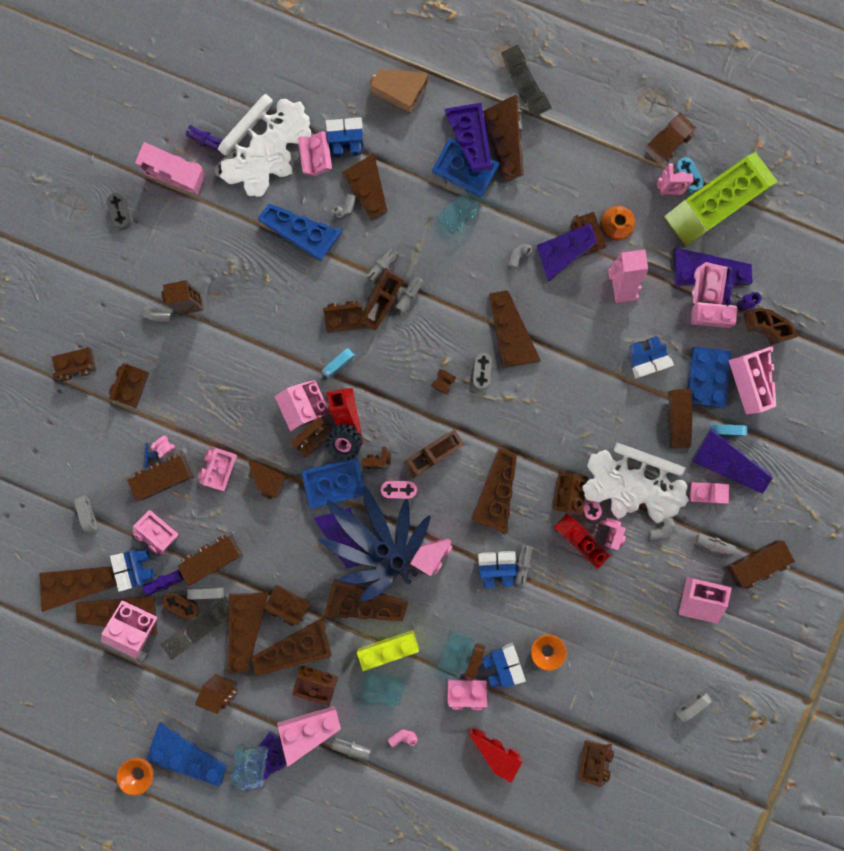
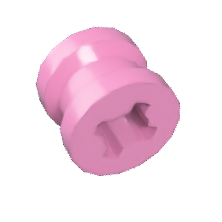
M164 435L156 440L150 448L158 453L160 459H164L176 447L170 444L168 438Z

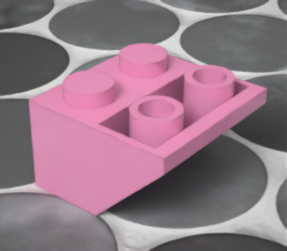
M316 380L286 388L275 396L290 431L309 425L318 417L324 418L331 414Z
M445 538L421 544L410 564L429 576L433 572L437 574L442 566L440 560L443 555L447 557L452 549V545H450L451 540Z
M686 577L679 615L718 624L728 607L732 588Z
M122 600L101 635V642L137 659L152 631L157 617Z

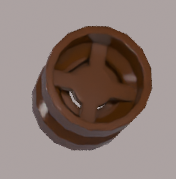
M439 369L438 377L432 382L431 387L448 395L450 385L455 382L456 377L445 370Z

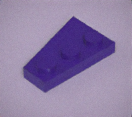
M591 224L537 245L548 281L554 279L559 272L565 270L570 263L582 256L597 243Z
M351 508L345 509L353 516ZM332 513L313 518L328 540L363 552L362 548L343 531ZM338 556L346 569L360 566V564Z
M269 731L232 776V780L248 791L267 779L272 773L284 768L287 763L281 739Z

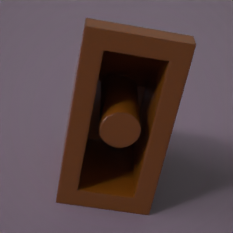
M250 460L249 466L257 490L262 491L261 495L268 499H272V497L278 498L288 477Z

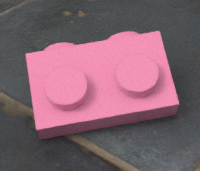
M606 518V521L600 520L599 524L610 527L604 546L619 550V547L624 545L625 536L623 535L626 528L621 526L622 522L611 518Z

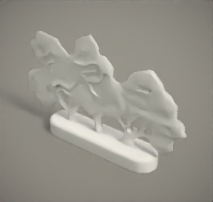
M267 94L263 95L219 145L218 150L223 155H228L234 148L237 151L235 158L226 159L221 162L222 173L220 177L229 184L243 181L244 189L248 196L255 195L256 197H261L269 187V174L273 173L279 177L292 174V167L289 165L291 154L286 150L287 143L299 144L298 137H311L309 116L304 113L305 107L301 101L292 103L288 99H280L276 106L277 113L267 115L266 112L272 106L273 100ZM275 118L282 119L283 122L281 124H275L271 122V119L274 121ZM262 119L267 122V130L264 134L257 135L251 129ZM247 134L252 136L248 148L238 145ZM241 153L245 156V159L240 157Z
M618 442L615 443L613 451L624 455L622 460L616 462L607 450L600 451L598 454L593 453L590 456L587 467L594 475V479H590L583 485L584 496L588 501L598 503L611 498V511L617 519L624 517L627 512L637 511L639 504L644 503L646 504L649 516L655 523L659 524L664 522V519L677 515L680 507H685L690 501L686 496V482L676 480L671 483L666 477L668 472L682 476L685 467ZM628 458L642 462L641 468L629 470L627 465ZM621 465L620 469L616 471V466ZM647 465L660 469L658 478L653 480L645 478L644 471ZM661 480H663V484L666 483L667 490L665 492L660 487Z

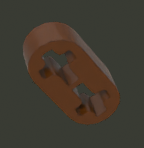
M171 592L163 598L164 607L184 619H192L199 613L198 604L179 593ZM175 597V602L180 605L174 604L171 606L168 599ZM191 605L193 606L192 610L194 613L188 615V610L183 608V606L189 607Z
M479 643L475 644L463 678L473 681L486 646Z

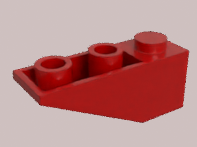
M353 388L326 392L330 412L336 426L338 424L341 427L343 424H347L346 427L352 425V429L357 428V434L361 433L362 435Z
M565 514L553 527L597 570L611 556L568 514Z
M470 728V737L493 773L512 783L523 763L520 753L513 748L508 750L503 747L502 742L495 738L492 740L487 738L486 733L482 730Z

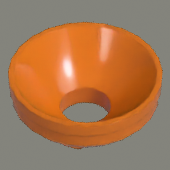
M613 206L602 215L600 221L601 230L609 239L616 241L626 239L634 230V215L624 206ZM617 215L623 216L625 224L617 225L614 220Z
M545 634L539 636L533 642L531 657L540 669L552 671L558 669L565 662L567 655L566 647L557 636ZM543 646H552L553 652L550 656L542 654Z
M131 758L125 761L117 772L118 786L128 795L144 793L151 786L154 778L152 766L143 758ZM135 768L143 770L144 775L142 778L138 779L133 775Z

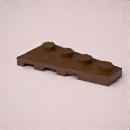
M509 291L489 293L503 368L540 362L538 353Z
M107 566L39 573L42 612L117 586L115 575L119 574V572L114 573L113 567Z

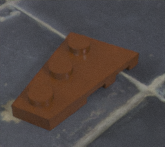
M373 153L342 172L371 221L387 213L375 154Z

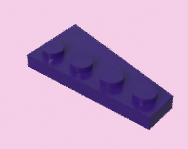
M482 103L444 109L445 115L472 172L492 170Z
M677 247L673 249L675 286H695L696 279H694V273L705 262L732 267L731 283L733 285H750L753 283L752 264Z
M711 427L692 458L693 463L762 494L773 479L770 473L753 460L751 461L739 449L737 450L729 441L719 436Z

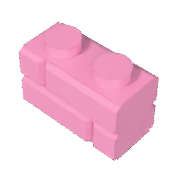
M697 303L692 308L691 325L731 328L736 325L737 306Z

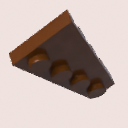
M517 95L483 111L505 182H510L524 175L523 154L520 145L521 132L519 131V98Z
M500 448L497 449L471 518L472 521L508 534L507 526L508 518H510V501L513 493L512 485L515 476L516 454Z
M334 579L323 617L334 616L340 618L353 617L359 619L372 618L387 621H403L408 601L381 593L371 600L361 602L360 599L367 588L341 583L339 580Z
M268 592L229 594L228 673L248 672L265 609L263 607L269 595Z
M155 595L75 603L77 623L106 627L122 600L156 616ZM157 621L150 633L152 635L157 634Z
M323 617L253 655L251 659L255 675L260 676L331 657L332 653Z

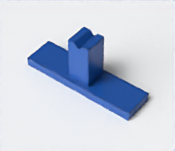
M145 443L144 468H148V458H158V453H148L149 443Z

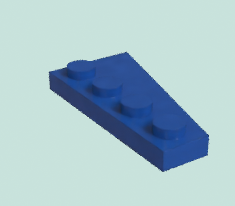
M268 204L258 217L259 222L320 262L342 234L341 229L331 228L322 222L317 223L309 220L308 217L295 215L291 211L272 204Z
M160 722L158 724L146 761L216 786L221 785L227 768L226 764L208 752L197 748V745L188 742L179 733L167 728L164 723Z

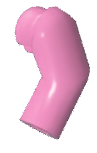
M402 729L390 737L388 742L394 748L400 742L414 746L418 740L414 732Z

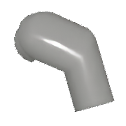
M348 194L344 205L333 207V214L337 218H343L351 214L356 196Z
M522 244L514 248L508 266L517 268L519 260L532 253V247Z
M153 306L144 307L143 315L145 318L155 322H170V312H154Z
M666 518L661 529L650 530V539L668 538L676 528L674 520Z

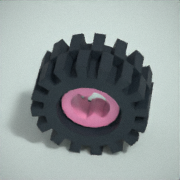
M338 424L330 431L325 444H327L326 450L329 449L328 453L330 455L334 454L333 458L336 459L338 456L340 461L345 458V461H349V458L352 460L358 455L363 438H361V433L357 434V428L352 429V425L346 427L347 424H343L341 427ZM345 440L347 445H342L341 441Z

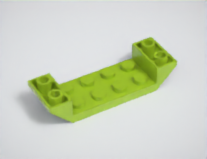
M755 152L743 158L685 199L664 218L685 247H687L752 199L774 186L778 181Z

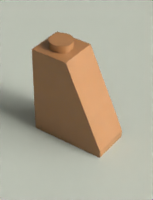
M379 69L378 73L373 74L370 80L371 92L411 113L429 82V74L425 72Z

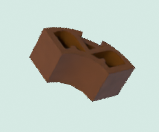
M680 112L651 140L644 150L659 165L664 161L668 163L676 155L674 151L683 142L687 144L694 137L693 132L697 127Z
M754 308L743 313L747 331L762 333L768 338L771 345L798 337L790 321L773 310Z

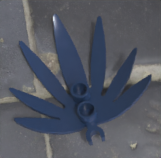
M366 485L362 487L365 508L370 522L382 542L346 510L329 499L326 503L343 531L371 556L332 540L321 537L318 539L331 552L348 561L375 567V570L352 573L339 580L341 583L363 584L379 579L363 593L360 599L361 602L371 600L383 593L399 574L406 584H411L412 581L408 579V574L416 577L418 573L414 569H408L406 565L418 551L431 516L428 515L416 527L406 545L410 524L409 500L406 499L399 512L396 526V544H394L382 511Z

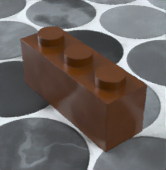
M187 280L163 285L164 291L161 292L163 302L181 315L203 311L200 292Z
M176 454L168 457V461L163 464L158 462L149 466L150 470L143 472V470L133 473L132 478L127 481L136 501H143L193 478L194 475L186 457Z
M224 534L215 539L216 543L209 546L207 544L199 548V553L195 556L189 554L181 559L183 563L177 566L188 586L200 581L243 555L232 535L226 537Z
M775 540L726 566L736 585L749 589L755 586V582L758 580H767L773 576L772 573L778 570H787L795 560L785 541Z
M215 674L202 686L195 705L218 714L222 709H226L227 705L234 700L238 691L235 688L237 682Z

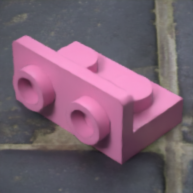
M321 131L311 137H298L304 174L318 176L332 169L327 132Z
M668 164L666 169L663 170L662 175L658 178L657 187L660 189V195H684L693 183V174H687L686 172L674 174L673 164Z
M705 262L696 269L694 273L696 282L692 290L694 304L700 301L712 304L723 303L728 267Z
M211 446L210 450L208 449L205 454L204 460L206 462L204 468H201L198 474L199 483L225 491L237 455Z
M151 510L133 526V536L138 541H144L148 544L151 552L154 554L158 553L161 556L179 536L176 531Z
M448 679V707H452L453 710H462L463 707H471L472 710H483V707H487V680Z

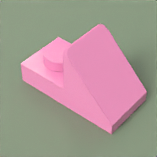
M690 482L689 500L690 502L729 504V484Z

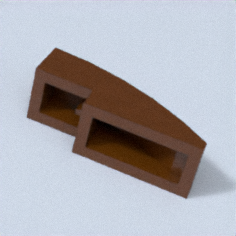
M387 268L384 269L368 299L359 320L360 323L375 331L377 330L393 304L394 296L404 281L401 276Z
M691 389L668 391V422L671 449L691 447L692 440Z
M453 429L406 459L403 464L412 478H414L465 444L456 430Z

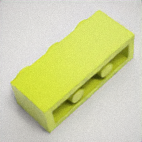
M410 630L358 648L357 655L362 670L365 671L418 653L419 646L414 631Z

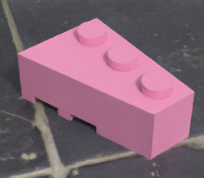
M146 142L143 143L135 162L147 176L197 195L206 177V173L201 165L195 162L189 163L179 156L172 155Z
M645 249L622 252L608 269L609 279H612L616 303L639 299L638 291L642 290V286H639V284L644 282L648 271Z
M773 346L728 360L746 415L760 413L776 407L775 382H772L774 364H771Z
M334 706L277 723L287 767L341 729Z

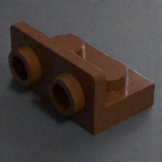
M594 212L582 216L576 215L571 223L572 231L588 224L592 225L597 243L585 252L584 256L607 247Z
M348 301L346 305L332 303L323 308L327 333L365 329V325L359 322L363 313L361 303H357V301Z
M89 347L52 356L55 373H52L53 378L60 379V381L71 380L72 376L75 375L80 377L91 374V371L96 370L92 349Z
M122 363V366H119L117 369L115 384L109 390V399L136 408L149 372Z
M318 417L290 444L304 457H307L327 439L331 429Z
M382 447V458L372 454L367 455V458H362L364 469H387V465H391V453L387 450V447Z
M559 472L552 510L581 515L585 500L583 485L588 482V477Z
M276 585L263 608L267 610L266 613L273 617L278 615L284 618L285 623L294 626L301 623L311 602Z
M302 665L297 675L292 695L330 706L338 676Z
M585 740L578 780L599 787L609 782L611 771L608 770L609 763H612L614 757L612 744L604 745Z

